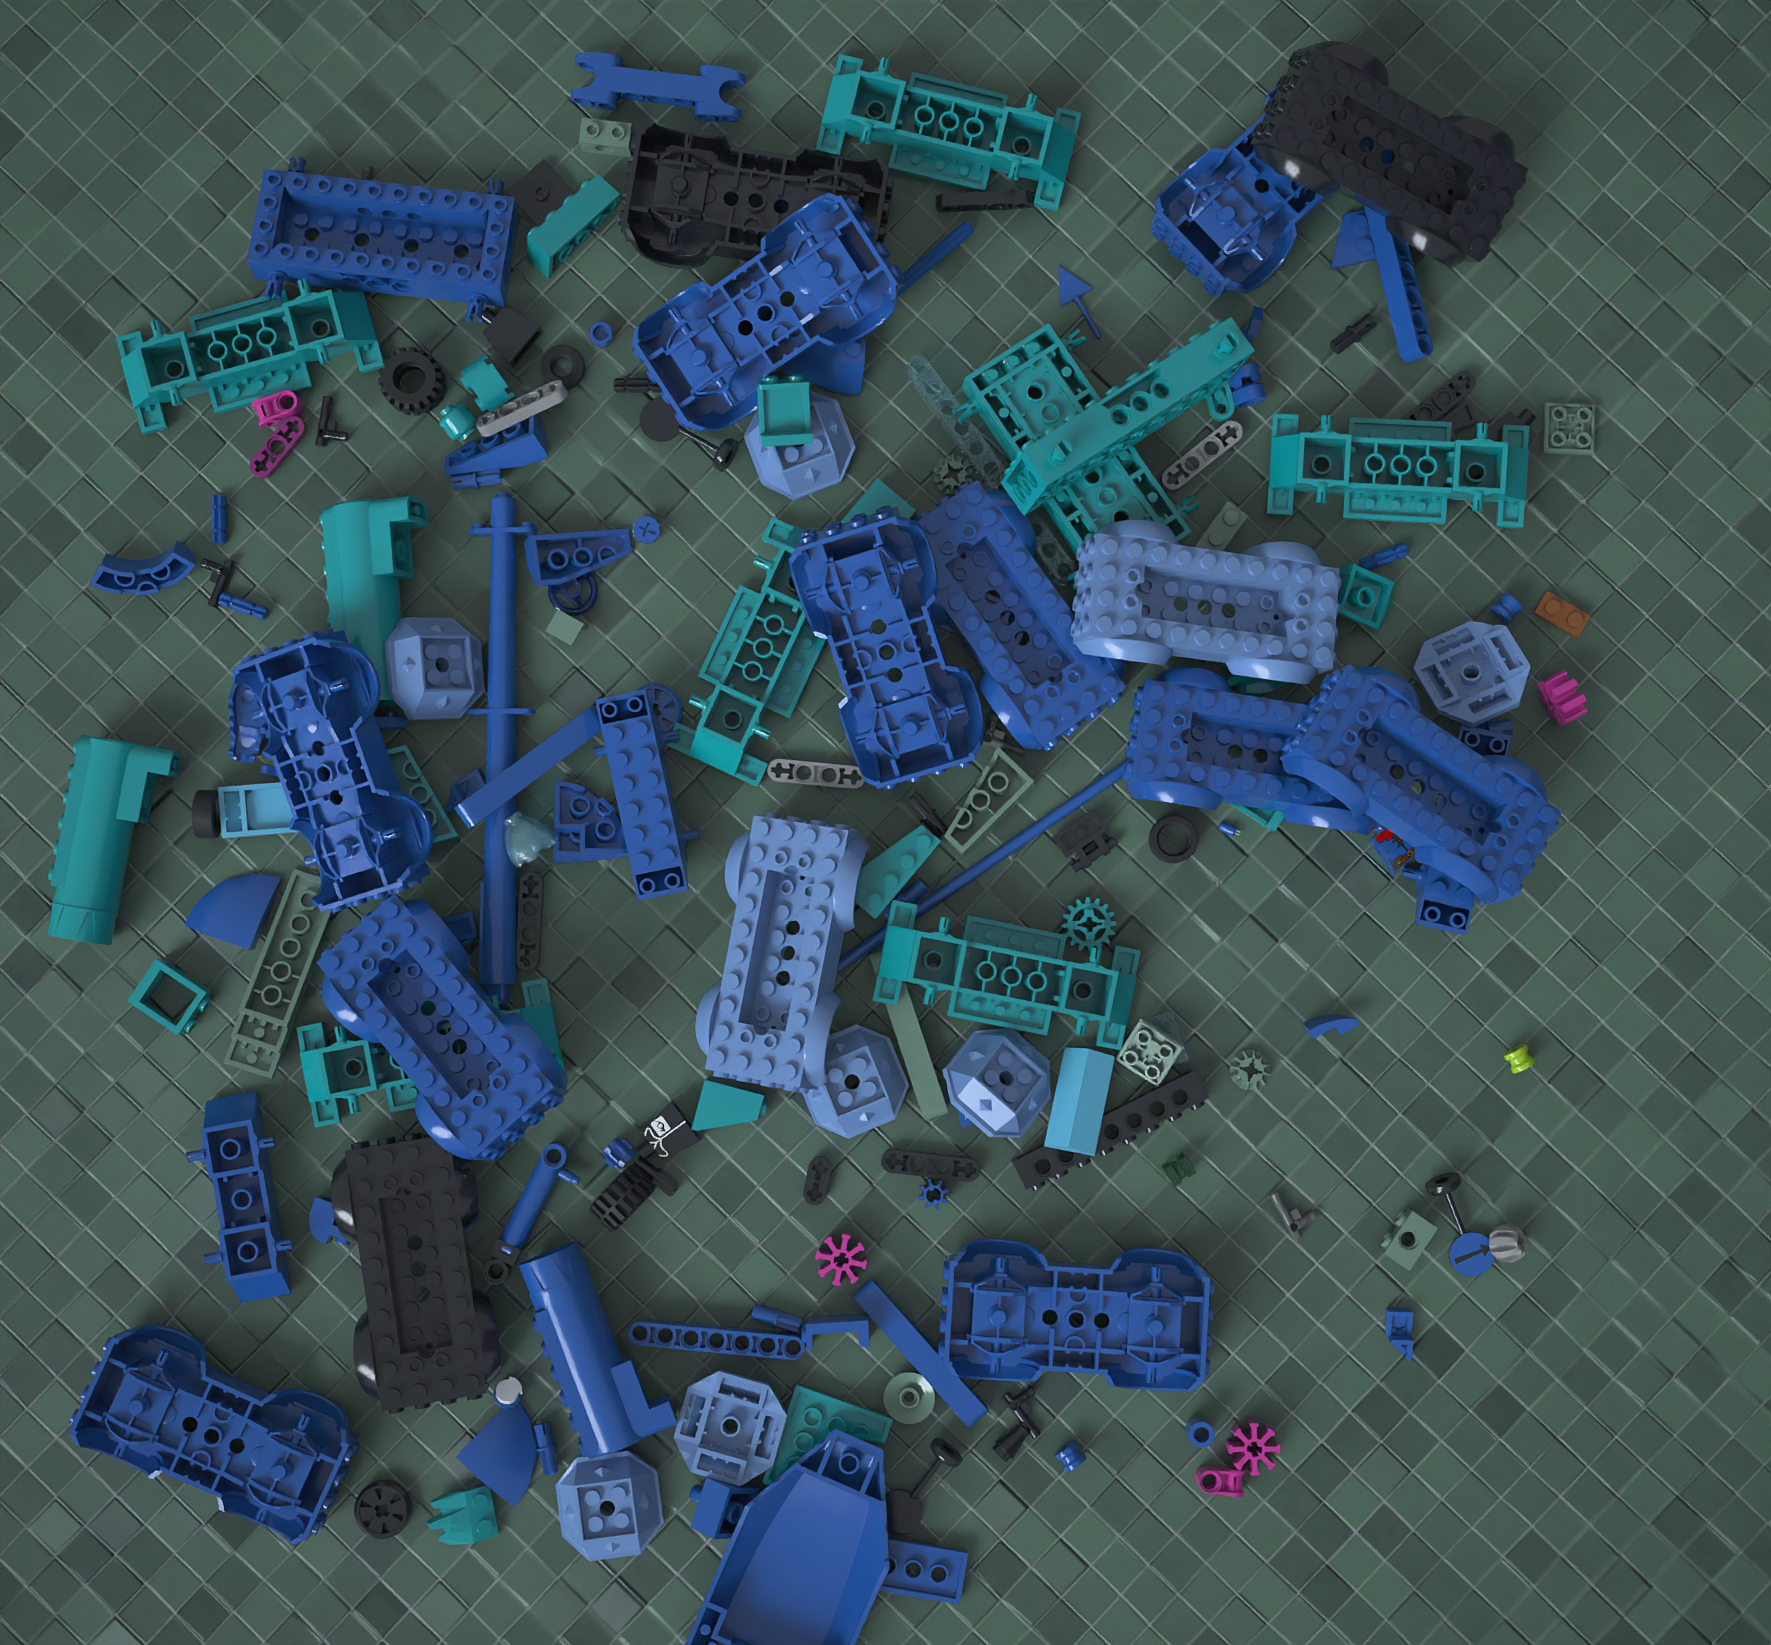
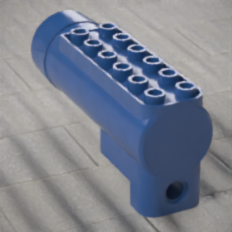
M578 1241L559 1246L520 1263L519 1267L529 1291L528 1296L531 1298L536 1310L532 1324L536 1334L541 1333L544 1339L542 1340L541 1347L545 1358L550 1357L553 1363L550 1371L554 1382H560L562 1387L559 1395L564 1408L568 1406L570 1408L569 1422L573 1432H579L578 1445L582 1456L587 1455L589 1459L608 1455L624 1449L649 1435L677 1425L678 1418L669 1394L649 1401L632 1354L621 1356L595 1288L591 1270L587 1267Z

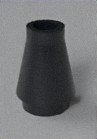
M1018 1423L1013 1429L995 1440L996 1444L992 1449L1005 1462L1010 1458L1013 1460L1029 1433Z

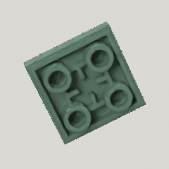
M1545 402L1543 404L1542 454L1592 456L1595 445L1596 404Z
M1142 1017L1115 1060L1156 1087H1159L1185 1044Z

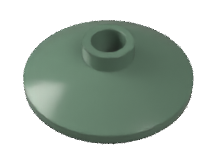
M915 1372L900 1373L893 1377L885 1388V1408L889 1415L900 1423L915 1424L921 1422L931 1413L934 1407V1389L921 1374ZM907 1392L914 1394V1398L910 1401L904 1398Z

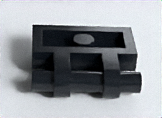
M1095 809L1052 837L1066 858L1073 853L1078 857V860L1070 864L1075 872L1082 868L1087 869L1092 865L1091 862L1102 855H1108L1111 853L1110 850L1118 845L1113 836L1106 841L1101 837V834L1109 829ZM1094 840L1097 847L1085 854L1082 847Z

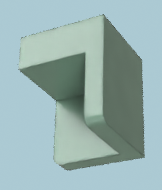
M557 609L545 631L554 638L573 645L581 630L585 631L587 626Z

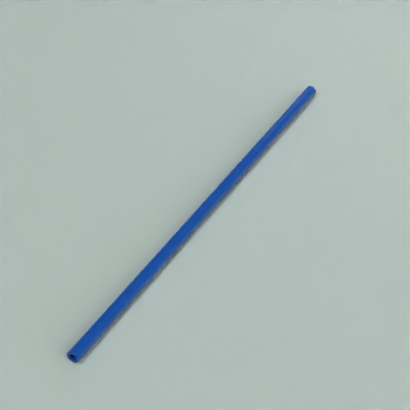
M1127 760L916 904L918 907L915 920L1122 778ZM886 926L839 958L837 974L882 944Z

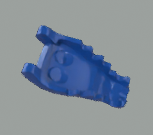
M233 684L228 698V711L230 713L229 731L231 733L228 755L236 761L251 763L258 757L262 740L266 735V730H268L266 718L258 721L253 720L252 717L260 715V713L251 716V712L262 707L254 693L242 684Z

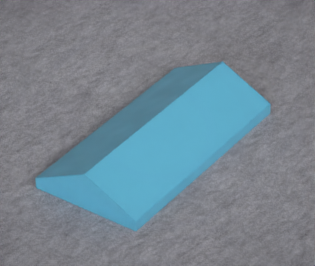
M1065 1047L1046 1134L1045 1147L1095 1156L1115 1056L1092 1049Z

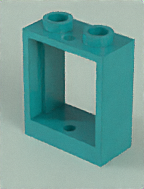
M155 959L127 1002L175 1034L183 1035L186 1032L190 1033L198 1022L196 1017L200 1011L204 1012L212 1001L210 996L213 991L165 959ZM165 973L197 993V996L178 1024L146 1003Z

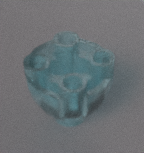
M520 810L503 821L506 826V851L511 862L516 867L525 862L533 861L540 855L538 853L543 848L548 849L558 842L555 834L546 824L533 817L523 815Z

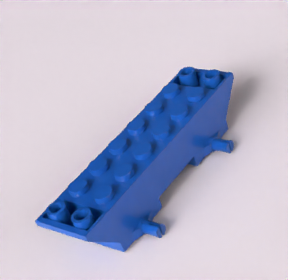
M646 689L596 699L595 702L605 745L593 747V752L604 750L594 753L595 757L603 755L608 757L638 901L688 891L686 842L700 840L701 836H690L699 834V829L684 832L680 826L678 813H676L664 752L666 742L680 740L679 736L669 737L679 734L676 729L663 733L659 727L657 714L654 713Z
M1461 724L1455 738L1481 756H1507L1512 736ZM1438 794L1436 800L1438 802L1437 808L1442 809L1445 806V799L1442 795ZM1422 863L1418 869L1403 866L1402 870L1407 872H1402L1401 876L1416 879L1417 889L1414 900H1416L1415 924L1467 936L1476 895L1458 881L1451 880V878L1447 877V874L1430 865Z
M258 1091L208 1100L205 1106L204 1126L201 1128L203 1140L201 1150L188 1151L186 1153V1157L197 1155L187 1158L189 1163L203 1160L207 1166L209 1180L212 1179L221 1229L218 1231L220 1240L219 1252L204 1254V1259H208L204 1262L206 1265L221 1262L225 1270L226 1281L231 1283L240 1303L291 1294L292 1289L285 1250L293 1249L294 1244H288L293 1242L292 1238L283 1240L267 1150L268 1147H276V1142L266 1143L276 1139L275 1136L265 1137Z

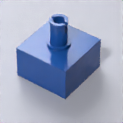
M706 1477L703 1487L696 1484L689 1492L690 1500L698 1503L691 1528L712 1539H731L745 1506L758 1495L760 1488L748 1482L742 1486H737Z

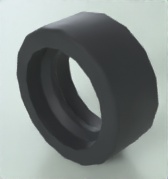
M198 790L194 795L192 803V829L197 838H218L221 833L218 790Z
M1169 815L1158 820L1152 826L1149 833V846L1152 853L1159 860L1166 863H1180L1187 860L1195 852L1198 845V833L1195 826L1187 818L1179 815ZM1178 825L1186 831L1188 844L1181 853L1169 854L1160 847L1159 834L1165 826Z

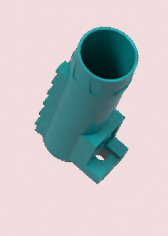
M414 496L382 500H351L336 503L331 507H324L319 517L320 524L323 527L321 545L325 552L323 571L327 578L325 596L329 603L327 622L334 632L344 630L349 644L365 652L373 662L381 684V696L377 707L396 706V702L388 693L384 642L402 619L399 581L414 579L410 529L429 527L427 506L423 500Z
M81 735L80 739H76L73 745V754H76L74 764L70 765L68 771V779H71L69 789L65 790L63 804L66 805L64 815L61 814L58 822V829L61 830L59 840L55 841L53 854L56 855L55 864L51 865L48 879L51 880L50 886L56 887L53 902L51 903L52 911L47 935L82 942L112 945L116 919L119 916L120 898L135 822L149 823L157 776L178 779L181 753L114 739Z

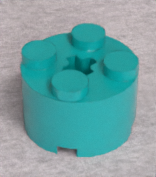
M485 353L462 369L461 373L463 375L459 379L467 390H474L478 396L474 400L483 412L488 410L491 413L515 395L513 392L509 394L506 392L505 389L509 387L493 363L488 365L485 362L489 358Z

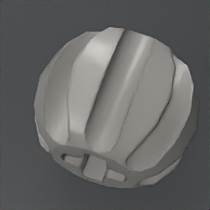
M1503 1224L1496 1227L1490 1233L1489 1247L1496 1259L1512 1263L1525 1255L1527 1240L1524 1232L1519 1227L1512 1224Z

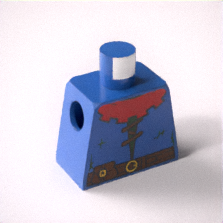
M1380 825L1377 829H1374L1378 834L1369 842L1389 873L1393 876L1415 856L1414 847Z

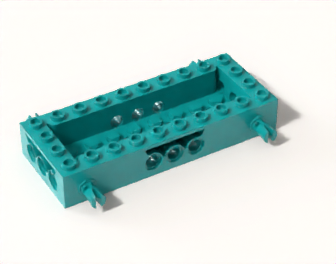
M1231 317L1224 322L1221 319L1217 320L1208 327L1209 331L1203 335L1199 332L1187 341L1189 344L1181 348L1178 345L1168 352V358L1163 361L1159 358L1146 367L1147 371L1143 374L1136 372L1126 380L1127 384L1121 388L1116 385L1105 393L1106 397L1101 401L1096 398L1084 407L1085 411L1079 415L1077 412L1070 414L1063 420L1065 424L1057 428L1054 425L1042 434L1043 438L1037 442L1035 439H1031L1021 447L1022 451L1010 463L1011 467L1004 472L1006 475L1001 481L1002 486L1023 516L1223 388L1255 352Z
M1046 324L966 376L961 389L969 400L952 409L953 415L964 412L958 419V422L961 424L978 412L1011 462L1016 459L1015 456L1022 451L1021 447L1031 439H1035L1037 442L1043 438L1042 434L1054 425L1057 428L1065 424L1063 420L1074 412H1077L1079 415L1085 411L1084 407L1092 400L1097 398L1101 401L1069 353L1081 344L1086 343L1085 337L1074 340L1080 333V330L1077 328L1060 340L1050 324ZM1036 387L1040 389L1042 397L1032 399L1028 395V390ZM1133 446L1095 470L1099 476L1098 482L1090 483L1084 477L1041 505L1076 557L1077 549L1082 542L1086 541L1102 527L1115 523L1114 515L1116 513H1124L1128 520H1149L1161 523L1173 531L1180 544L1192 533L1183 518L1200 508L1199 503L1186 507L1194 499L1192 494L1174 506ZM1077 571L1066 577L1067 582L1075 580ZM1074 584L1072 589L1074 591L1077 590V586Z

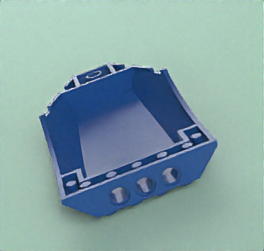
M835 1428L752 1499L742 1512L685 1645H855L874 1600L890 1569L883 1449Z

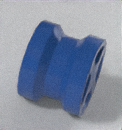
M1504 593L1500 597V601L1494 603L1490 610L1498 620L1508 625L1512 622V617L1515 614H1519L1523 608L1513 596Z
M1075 1440L1065 1443L1054 1454L1057 1460L1063 1462V1468L1066 1472L1074 1470L1087 1458L1084 1452L1078 1450V1444Z

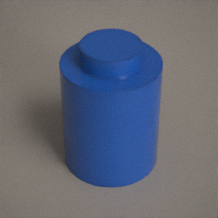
M1194 1416L1185 1425V1433L1194 1446L1205 1448L1213 1442L1214 1430L1204 1417Z

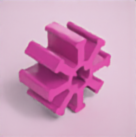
M1565 670L1546 678L1536 685L1537 689L1541 692L1538 695L1540 703L1543 702L1548 706L1546 714L1550 719L1555 717L1556 724L1560 727L1587 714L1588 711L1582 704L1586 702L1584 694H1579L1576 691L1577 681L1574 678L1569 680L1568 673Z
M842 1232L843 1240L842 1245L839 1247L833 1240L832 1234L825 1237L824 1243L829 1245L832 1252L823 1251L821 1248L817 1249L816 1260L819 1258L830 1260L823 1267L819 1266L818 1273L821 1277H824L827 1272L833 1268L836 1269L835 1278L832 1280V1284L836 1286L841 1285L840 1276L844 1270L850 1278V1283L858 1280L859 1275L854 1272L851 1265L866 1269V1257L864 1259L852 1257L860 1250L864 1251L865 1245L859 1240L856 1245L850 1249L847 1248V1242L851 1236L850 1232ZM840 1253H845V1258H849L848 1261L843 1262V1265L838 1264V1259H834Z
M1248 1418L1246 1419L1248 1434L1245 1435L1239 1426L1234 1424L1230 1430L1234 1436H1238L1241 1439V1442H1229V1440H1226L1225 1447L1229 1454L1239 1452L1235 1458H1231L1232 1463L1238 1470H1241L1242 1466L1249 1460L1247 1470L1252 1476H1257L1260 1474L1258 1472L1257 1460L1261 1459L1266 1467L1271 1470L1276 1464L1270 1457L1268 1458L1265 1455V1452H1277L1280 1454L1281 1451L1280 1445L1276 1440L1266 1442L1271 1436L1275 1435L1274 1431L1267 1424H1264V1428L1257 1434L1259 1424L1255 1419ZM1251 1442H1255L1258 1448L1254 1447V1452H1251L1247 1447L1248 1445L1252 1446Z

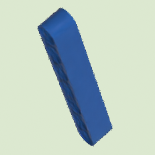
M1364 206L1401 359L1405 363L1410 364L1431 355L1433 352V343L1409 244L1386 230L1384 216Z
M591 705L455 806V811L470 829L599 733L602 729L595 706Z
M870 1278L852 1295L864 1311L969 1428L989 1411L961 1377L953 1376L947 1366H944L943 1359H939L936 1348L873 1278Z
M645 1318L634 1321L628 1331L630 1341L639 1346L789 1360L800 1358L804 1354L806 1343L802 1344V1335L794 1332ZM635 1327H645L647 1336L644 1338L637 1337L634 1332ZM663 1328L670 1329L673 1333V1338L670 1340L662 1339L660 1330ZM687 1331H695L699 1337L698 1341L694 1343L687 1341L685 1338ZM714 1333H720L724 1337V1343L715 1345L712 1343L710 1336ZM744 1335L748 1337L750 1344L747 1347H740L736 1343V1338ZM764 1338H771L775 1342V1347L767 1350L763 1348L761 1341ZM791 1340H796L800 1343L801 1349L797 1352H791L787 1348V1343Z

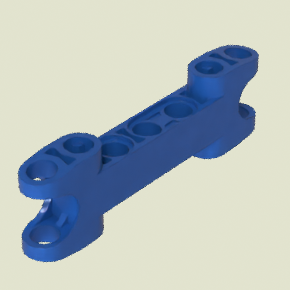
M584 52L576 55L575 65L595 74V79L591 85L571 90L570 99L577 104L595 109L615 110L617 109L618 99L695 108L694 118L706 122L732 123L741 120L742 111L721 100L725 90L745 85L746 75L740 71L723 66L702 65L699 69V76L625 68L622 67L623 58L611 53Z

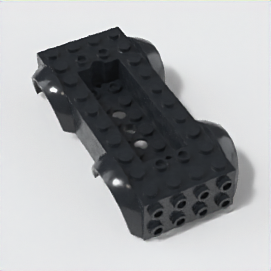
M1324 41L1294 51L1288 61L1289 69L1277 82V92L1274 98H1271L1264 108V113L1266 114L1262 122H1259L1252 132L1254 138L1251 144L1253 145L1255 156L1273 169L1319 195L1328 197L1334 192L1339 191L1384 216L1388 232L1450 268L1463 262H1481L1490 251L1489 245L1493 237L1500 232L1502 228L1501 222L1505 214L1512 209L1514 205L1513 199L1517 191L1523 187L1527 179L1526 174L1529 169L1516 162L1515 145L1510 136L1497 126L1478 118L1461 115L1440 118L1389 88L1388 71L1385 65L1377 57L1357 46L1337 41ZM1364 137H1369L1373 142V147L1369 152H1363L1360 149L1359 144ZM1385 149L1389 150L1392 156L1388 164H1384L1381 161V153ZM1406 161L1413 162L1415 166V171L1411 176H1405L1402 172V165Z
M651 122L642 128H638L637 136L632 137L631 151L634 152L633 160L628 161L627 164L629 184L628 186L624 185L622 200L625 201V208L619 212L618 225L621 226V233H624L626 241L631 242L641 256L653 263L675 269H694L703 266L713 255L749 261L761 253V239L771 229L802 206L826 192L855 199L863 210L860 213L863 220L869 221L876 230L877 234L874 237L877 242H880V244L885 242V226L882 225L888 223L889 202L886 200L892 199L893 177L889 176V168L886 167L882 159L861 160L815 152L801 147L794 156L735 147L731 136L728 135L706 136L668 129ZM729 192H734L739 197L738 203L734 206H729L724 202V197ZM754 196H759L763 199V204L758 208H753L749 205V200ZM779 200H784L789 205L788 211L779 214L774 210V204Z
M421 1132L406 1134L403 1136V1140L396 1141L395 1136L381 1138L374 1145H370L369 1140L351 1144V1148L345 1151L346 1156L334 1169L331 1182V1199L334 1218L341 1235L347 1241L357 1244L359 1247L367 1311L360 1316L355 1327L353 1354L356 1374L362 1389L369 1396L380 1400L382 1411L389 1410V1414L403 1412L405 1407L415 1406V1409L431 1407L432 1402L441 1401V1405L456 1403L457 1398L467 1397V1400L483 1398L482 1394L487 1393L490 1383L500 1373L501 1356L493 1308L487 1294L475 1289L466 1229L472 1226L478 1219V1194L472 1160L453 1155L440 1146L430 1135L421 1137ZM414 1235L419 1236L423 1242L422 1247L416 1251L411 1250L407 1245L408 1239ZM421 1261L426 1265V1272L423 1275H415L412 1272V1264L414 1262ZM426 1287L429 1290L430 1297L427 1301L420 1302L415 1298L417 1288Z

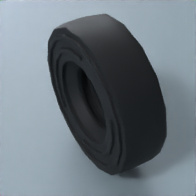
M556 345L548 349L542 356L540 371L547 384L560 380L565 388L569 390L579 385L584 378L585 362L579 351L572 346ZM562 358L568 359L572 363V371L564 377L556 375L553 371L554 363Z

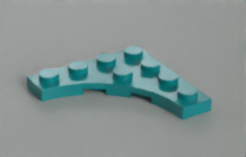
M797 1383L787 1410V1418L774 1464L766 1470L762 1483L770 1485L835 1428L861 1440L885 1444L893 1418Z

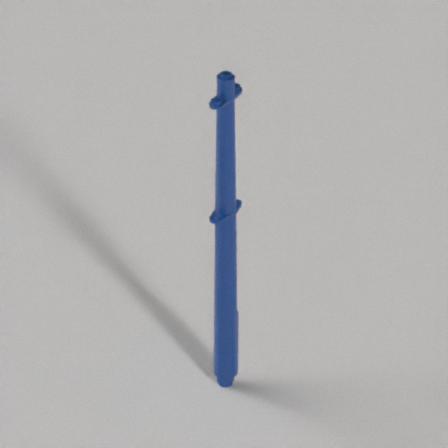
M497 493L495 498H491L490 528H486L485 524H471V529L468 531L469 536L491 537L487 709L466 710L467 716H487L486 783L516 762V716H532L536 712L535 709L516 708V536L537 535V528H535L534 523L529 522L520 523V527H516V499L511 498V494ZM516 795L485 817L484 881H480L479 984H486V995H497L499 1004H508L510 984H516Z

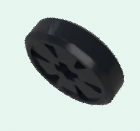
M378 1480L367 1485L358 1495L354 1505V1516L359 1528L368 1536L377 1539H387L399 1534L408 1524L412 1515L410 1495L402 1485L391 1480ZM385 1503L388 1505L387 1510L389 1514L385 1512L381 1515L378 1513L380 1508L377 1505L382 1506Z

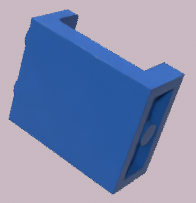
M867 1313L807 1317L806 1324H802L801 1328L802 1344L807 1343V1350H813L814 1334L858 1331L859 1347H869V1315Z

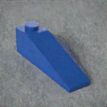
M860 338L841 346H829L821 342L780 371L792 375L801 374L804 378H808L811 384L814 383L824 387L832 393L860 395L865 365L866 339Z
M537 413L491 436L483 437L478 442L470 441L445 457V474L453 475L519 467L542 461L545 457H548V439L539 414Z
M629 528L530 535L524 542L527 567L536 586L561 585L632 553Z

